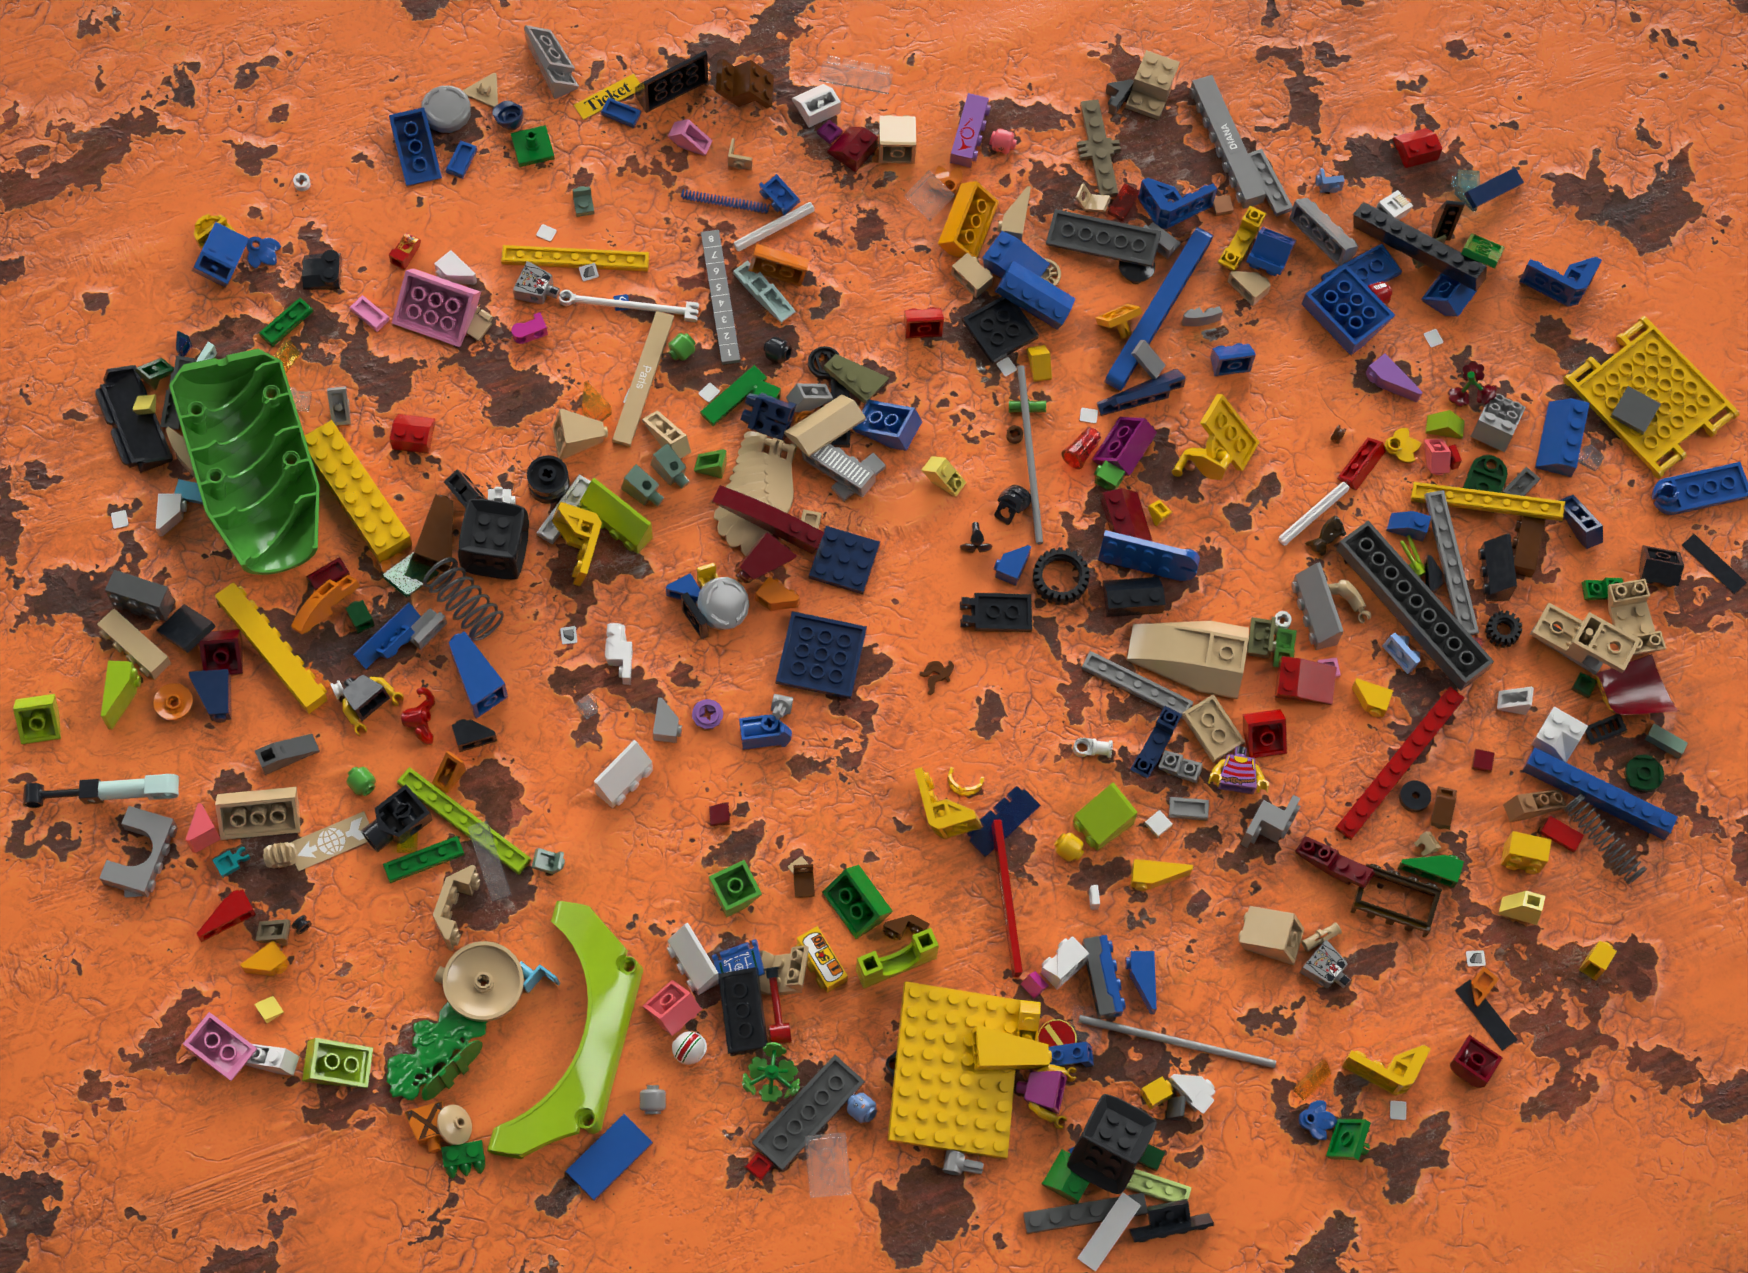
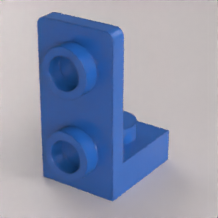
M1087 1041L1049 1047V1051L1052 1053L1051 1065L1064 1066L1082 1063L1085 1067L1094 1066L1092 1046Z

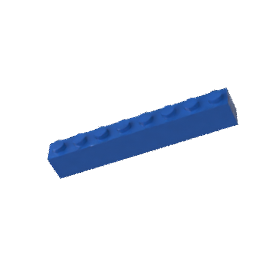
M1535 747L1522 770L1574 797L1583 794L1585 799L1582 801L1590 802V805L1662 840L1669 836L1678 818Z

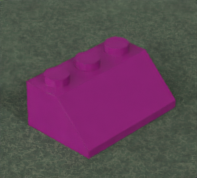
M1119 417L1092 460L1101 466L1105 461H1108L1124 470L1125 476H1130L1157 432L1146 418Z

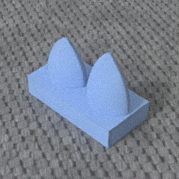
M1393 633L1382 647L1408 674L1421 661L1420 652L1411 650L1408 647V636H1398L1396 633Z

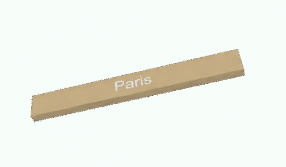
M658 311L655 313L612 439L613 443L631 447L674 320V315Z

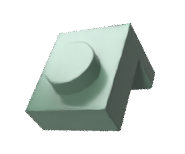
M537 848L535 849L532 868L555 874L564 867V852L554 853Z

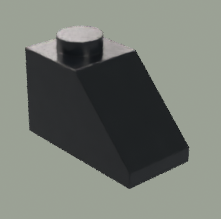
M462 719L452 725L459 752L497 742L495 731L471 719Z

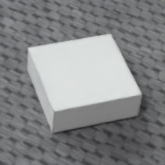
M1160 810L1144 823L1157 838L1172 826V823Z
M1091 885L1089 889L1091 910H1098L1100 906L1098 885Z

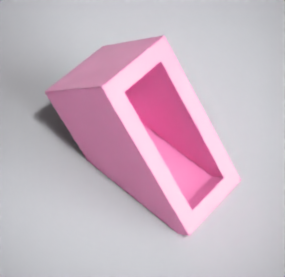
M689 119L674 122L668 135L680 148L703 156L707 154L713 141Z

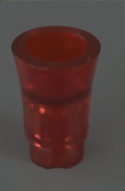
M1087 427L1084 432H1081L1061 452L1064 461L1075 469H1082L1086 460L1101 440L1100 433L1095 428Z

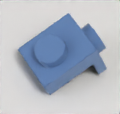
M1319 169V173L1315 177L1316 186H1319L1320 193H1336L1341 191L1345 182L1343 175L1325 177L1324 169Z

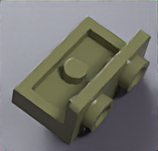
M1272 617L1271 620L1251 618L1247 655L1270 658L1271 653H1275L1276 641H1273L1274 635H1277L1278 624L1275 623L1276 617Z

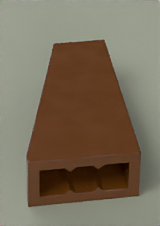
M435 494L411 560L433 567L443 559L452 558L453 500H450L447 496ZM451 562L444 563L436 569L446 572L449 570Z

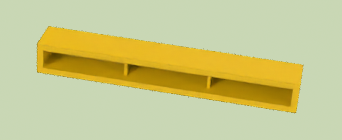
M234 582L215 595L218 604L307 713L310 714L327 701V690L321 683L317 684L314 681L316 677L310 669L305 670L302 666L304 665L302 659L298 655L294 656L291 653L293 649L288 642H282L279 631L275 627L271 628L268 625L270 621L265 614H259L257 611L259 608L252 599L249 601L245 597L247 593L242 586L237 587Z

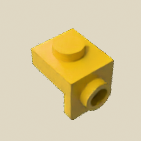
M715 563L697 568V581L701 589L710 580L719 578L716 573Z

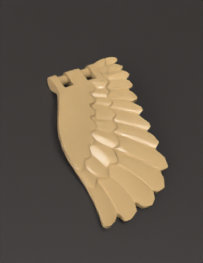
M746 432L744 434L745 439L741 442L742 447L738 451L737 465L733 468L735 473L730 476L729 480L731 482L726 487L788 513L794 498L792 461L797 445L792 443L790 445L786 444L785 441L777 438H768L767 435L759 432ZM765 445L770 446L769 454L763 452ZM782 450L788 452L786 459L780 457ZM720 506L715 510L714 520L719 521L717 526L718 534L726 536L727 544L730 548H736L741 544V552L745 556L758 539L768 532Z

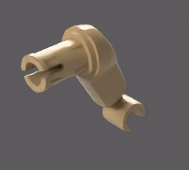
M1340 580L1339 583L1328 584L1331 595L1340 594L1342 598L1349 602L1355 612L1359 611L1358 620L1361 623L1365 622L1362 614H1365L1368 619L1371 618V613L1364 610L1366 604L1362 596L1348 580Z

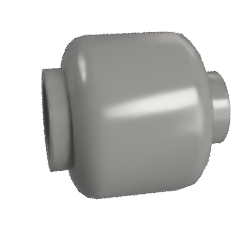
M647 1085V1089L640 1091V1109L645 1111V1114H661V1111L665 1110L666 1091L659 1089V1085Z

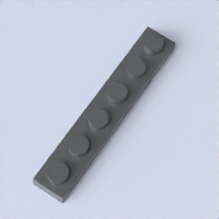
M1144 1193L1128 1195L1141 1205L1134 1217L1147 1215ZM1119 1197L1024 1212L1026 1233L1032 1234L1103 1222Z

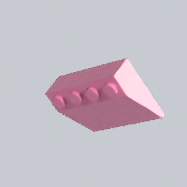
M414 268L406 270L392 324L461 347L477 309L481 292Z

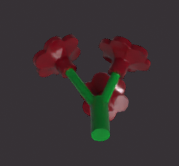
M1471 361L1469 365H1464L1462 369L1464 372L1463 379L1468 381L1463 388L1456 387L1448 391L1450 395L1449 401L1455 403L1457 407H1462L1469 404V394L1466 390L1470 385H1475L1478 388L1476 400L1484 405L1496 397L1497 387L1490 384L1481 386L1478 380L1484 379V366L1476 361Z

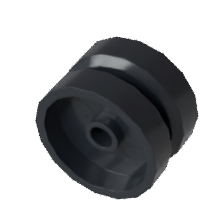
M545 455L538 457L531 462L527 469L530 494L541 503L552 504L559 502L569 489L570 481L567 466L561 459L555 456Z

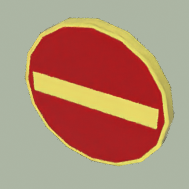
M1061 1019L1050 1020L1040 1028L1037 1041L1048 1044V1047L1077 1043V1035L1074 1028L1068 1022Z

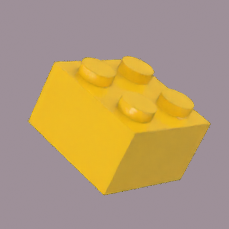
M1512 831L1504 843L1501 865L1511 870L1522 869L1529 874L1540 873L1548 863L1551 839Z

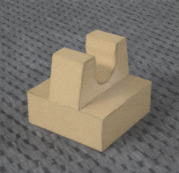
M1424 832L1414 843L1418 847L1421 844L1425 845V850L1421 852L1423 856L1441 849V846L1431 832Z

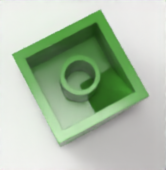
M745 860L709 876V885L726 918L745 909L762 895Z

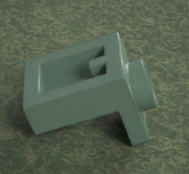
M580 186L572 189L576 217L593 215L594 207L591 188Z

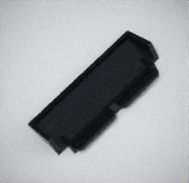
M136 365L107 369L103 378L105 384H100V387L95 391V396L106 423L113 426L111 436L122 463L128 465L129 468L138 466L140 473L172 462L173 457L156 414L138 415L133 412L137 396L147 395L143 382L135 371Z

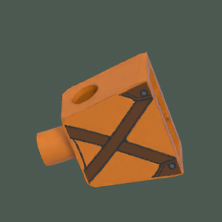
M443 1101L404 1111L418 1144H427L429 1153L441 1150L439 1140L443 1138L438 1131L437 1117L441 1109L444 1108Z

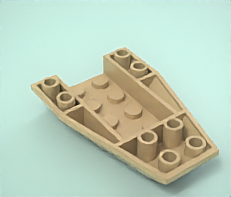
M1216 621L1133 624L1127 661L1198 692L1238 699L1247 653L1249 628Z

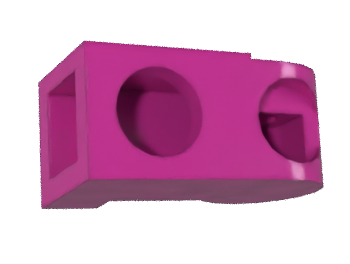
M540 312L534 314V319L531 321L513 325L511 331L513 340L516 343L524 344L548 335L547 327Z

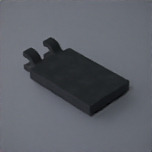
M974 593V598H961L960 610L971 609V616L962 615L960 627L974 626L975 631L1032 632L1031 594Z

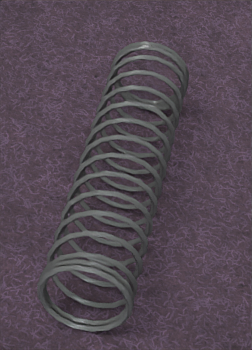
M1583 794L1579 795L1564 808V811H1569L1568 816L1576 814V816L1573 819V822L1581 820V822L1578 824V828L1586 826V828L1583 830L1584 834L1592 831L1591 834L1588 836V839H1593L1597 837L1593 842V845H1598L1602 843L1598 848V851H1603L1607 849L1603 857H1608L1611 854H1613L1609 859V863L1618 860L1614 865V869L1623 866L1619 871V875L1628 872L1627 875L1624 877V881H1626L1627 884L1632 883L1647 870L1646 866L1640 868L1629 878H1627V876L1641 863V861H1639L1638 863H1636L1624 872H1622V870L1636 857V855H1634L1633 857H1631L1630 859L1616 867V865L1631 851V849H1629L1621 856L1611 861V859L1626 844L1624 843L1619 848L1606 855V853L1621 838L1616 839L1614 842L1601 849V847L1616 832H1613L1600 842L1596 843V841L1610 828V826H1608L1595 836L1591 837V835L1605 822V820L1600 822L1592 829L1586 831V829L1600 816V814H1598L1596 817H1594L1587 823L1581 825V823L1595 810L1594 808L1581 818L1575 820L1577 816L1590 804L1589 802L1576 812L1570 814L1572 810L1583 799H1585Z

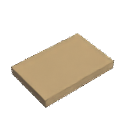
M1214 694L1182 713L1183 719L1212 762L1217 761L1235 750V747L1242 746L1245 743V740Z

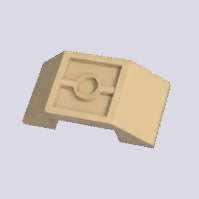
M1646 579L1608 585V611L1612 625L1641 640L1633 655L1666 649L1661 631H1655L1647 605L1650 593Z
M474 865L446 877L433 912L436 926L448 949L453 951L455 945L458 946L461 934H459L456 921L451 920L452 911L450 910L452 905L458 901L459 893L457 892L473 896L474 890H478L481 880Z
M808 946L792 947L790 954L773 955L764 950L760 951L764 969L780 967L778 969L779 977H777L779 995L802 993L808 960ZM765 971V975L759 976L761 994L771 995L770 983Z

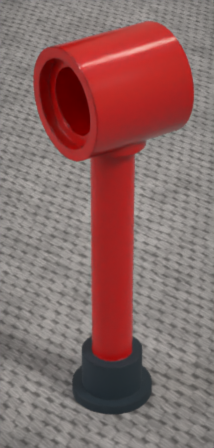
M780 967L765 968L764 971H766V976L770 983L775 1021L774 1025H769L771 1043H792L789 1023H783L777 982V977H779L778 969Z

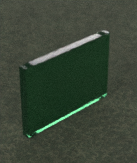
M413 553L381 576L406 598L423 586L424 577L432 568L411 560ZM434 570L428 577L426 583H428L433 578L437 577L439 572Z

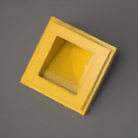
M1160 500L1147 507L1155 526H1158L1172 513Z

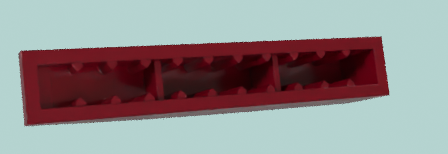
M721 485L712 500V503L811 554L815 552L825 533L780 509Z

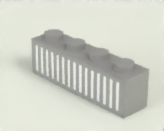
M830 443L809 457L802 451L804 461L862 498L876 482L875 472L871 467H865L858 459L846 455L841 448H835Z

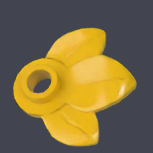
M1400 428L1395 431L1393 437L1386 440L1384 446L1388 453L1396 455L1400 461L1411 463L1415 461L1413 453L1421 447L1422 443L1409 437L1408 428Z

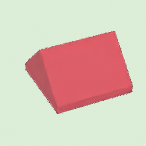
M200 803L197 805L186 837V842L194 853L221 840L207 812Z

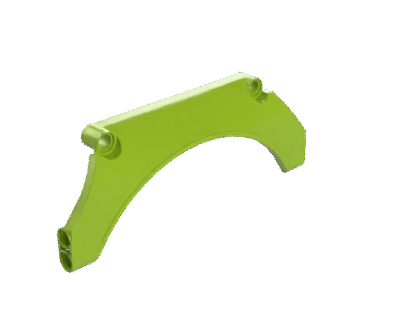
M557 901L551 922L565 934L573 945L585 974L588 1009L585 1029L579 1048L563 1077L540 1102L520 1116L493 1129L487 1149L489 1153L524 1159L525 1156L548 1144L579 1134L580 1128L585 1129L590 1134H596L602 1128L642 978L643 967L633 957L626 956L628 950L587 905ZM635 966L634 969L629 972L630 967ZM594 1119L593 1123L588 1126V1122Z

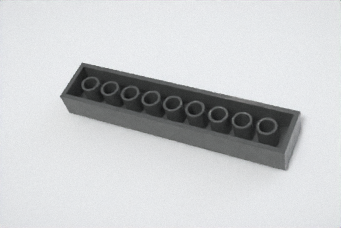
M1369 520L1339 542L1336 551L1460 691L1490 669L1494 662L1492 658Z

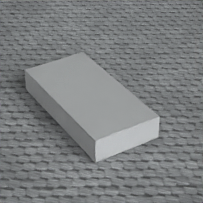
M1140 340L1131 354L1152 379H1157L1165 364L1145 340Z
M1170 797L1169 818L1208 820L1209 800Z

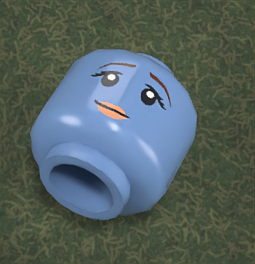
M865 1093L853 1094L847 1101V1113L859 1123L870 1122L877 1114L876 1102Z

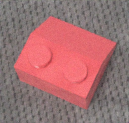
M673 980L643 1005V1008L671 1036L679 1032L688 1021L694 1019L702 1010L692 994Z

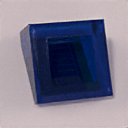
M177 331L176 351L179 356L185 357L192 347V343L188 335Z

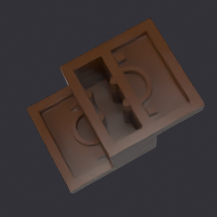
M724 59L717 61L716 93L737 107L754 101L766 109L772 107L774 75L752 60L737 66H733Z

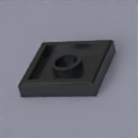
M688 592L682 594L683 613L701 639L708 637L707 620Z

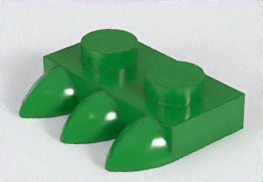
M482 1140L441 1147L444 1168L450 1178L454 1179L458 1166L465 1176L469 1175L472 1164L478 1173L481 1174L485 1168V1155Z

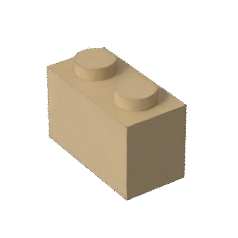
M969 253L952 265L951 275L975 298L992 286V273L987 268H983L979 260L974 256L972 257Z

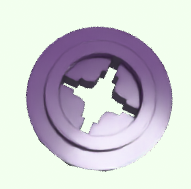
M705 699L694 706L692 717L697 726L702 727L704 730L713 729L723 719V710L716 701ZM705 708L709 713H713L710 721L707 717H703L705 715Z

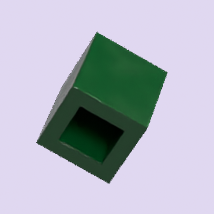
M363 600L354 601L345 608L357 634L375 626L373 618Z

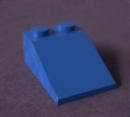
M1004 231L1000 232L982 257L984 268H987L992 274L1001 278L1005 275L1012 261L1017 262L1040 277L1050 266L1048 261L1025 243Z
M869 400L862 410L866 420L852 429L885 446L907 451L923 421L913 407Z

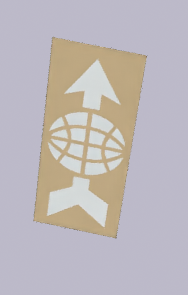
M363 811L290 842L294 844L297 850V862L295 865L298 871L367 843V840L361 833V830L369 825L365 812Z

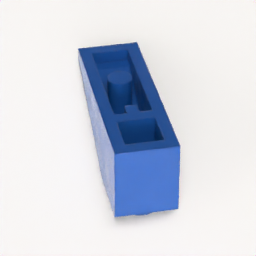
M1130 951L1129 957L1125 959V967L1129 969V976L1149 1013L1155 1014L1157 1009L1155 951Z

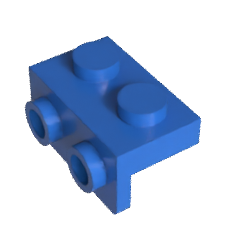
M777 174L767 183L763 184L761 182L759 184L760 194L765 200L769 199L772 202L771 206L777 213L780 211L785 215L801 202Z

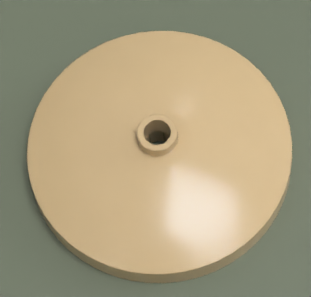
M474 942L460 948L449 959L443 973V989L448 1003L459 1015L473 1021L486 1022L503 1017L516 1006L523 992L524 975L519 960L509 949L494 942ZM483 981L487 982L485 986H481L480 983Z

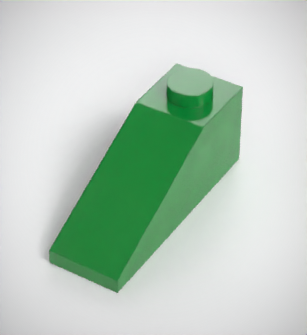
M1454 855L1402 859L1398 869L1454 888L1458 883L1464 861Z

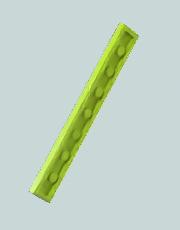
M410 767L398 779V785L403 787L406 784L422 803L518 875L531 861L529 856Z

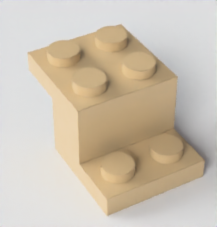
M1146 50L1134 78L1133 88L1125 108L1159 120L1171 92L1173 79L1180 62Z

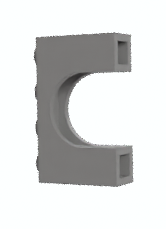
M128 806L121 823L127 831L150 838L153 843L152 853L144 863L137 866H125L106 860L99 879L105 885L148 897L149 893L154 891L156 885L155 878L162 871L163 858L170 851L169 843L171 838L176 836L178 827L172 818Z

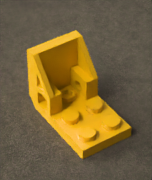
M560 502L553 514L552 523L569 546L580 549L577 555L578 562L573 569L572 577H574L573 584L581 586L588 573L602 522L597 513Z
M922 767L914 769L928 823L936 835L947 839L982 828L981 821L974 810L948 799L938 801L937 796H935L932 790L935 787L929 773H925Z
M1422 1045L1394 1056L1387 1068H1384V1065L1379 1061L1367 1059L1364 1053L1351 1050L1342 1067L1396 1096L1406 1093L1413 1085L1431 1048Z

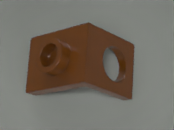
M813 864L793 865L795 898L814 897Z

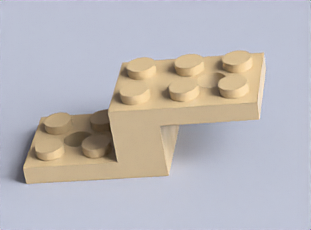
M1551 603L1547 604L1531 633V636L1580 663L1584 661L1587 655H1590L1621 673L1625 671L1641 641L1590 612L1582 621ZM1552 625H1559L1561 627V631L1557 632L1553 630ZM1610 644H1616L1619 647V651H1613L1610 648Z

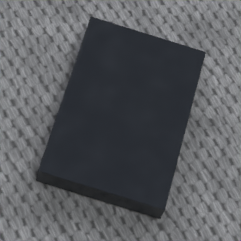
M183 604L156 631L162 637L189 653L216 626L212 621Z

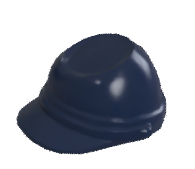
M503 101L492 110L496 122L507 130L517 129L523 121L522 106L512 101Z

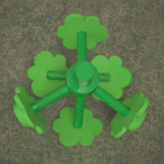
M776 1042L767 1043L763 1047V1051L766 1052L767 1056L771 1057V1065H767V1060L764 1058L754 1057L752 1064L748 1065L750 1077L754 1080H751L744 1073L742 1085L746 1092H751L752 1095H755L756 1089L754 1084L767 1078L769 1084H765L762 1087L759 1095L764 1102H776L777 1098L782 1097V1091L778 1090V1086H773V1080L778 1079L788 1087L784 1098H788L790 1095L794 1096L798 1093L800 1079L792 1082V1084L788 1083L793 1081V1076L797 1075L798 1069L794 1066L793 1061L781 1060L779 1067L775 1066L776 1057H781L782 1054H785L786 1049Z

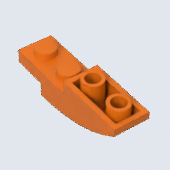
M349 575L337 583L329 579L301 607L291 625L292 629L300 634L309 632L318 623L325 621L328 616L333 614L331 606L338 604L341 599L352 594L360 587L358 580Z

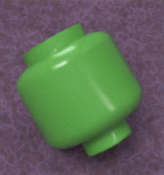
M679 333L668 343L670 349L668 353L674 360L685 361L695 352L694 345L696 343L687 333Z
M354 767L348 772L347 785L356 795L366 796L375 789L376 779L368 768Z

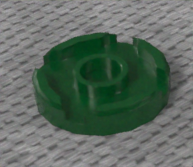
M1643 754L1633 757L1625 766L1624 775L1626 782L1631 788L1638 792L1648 793L1660 786L1664 778V771L1662 765L1654 757Z

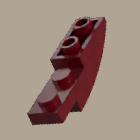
M1307 836L1303 838L1295 850L1299 856L1318 869L1348 885L1353 883L1365 889L1374 875L1373 869L1342 856L1338 850Z

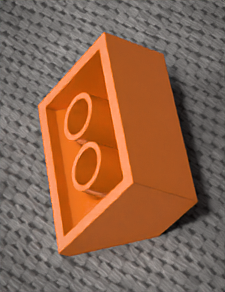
M756 244L748 271L757 274L761 272L764 276L801 286L807 272L809 260L801 255H792L784 250H775L767 245Z

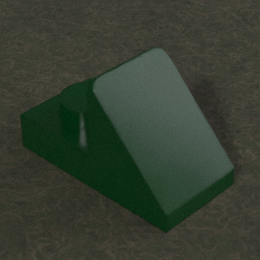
M159 358L137 367L135 371L145 383L156 390L160 379L170 376L174 372V367L163 358Z

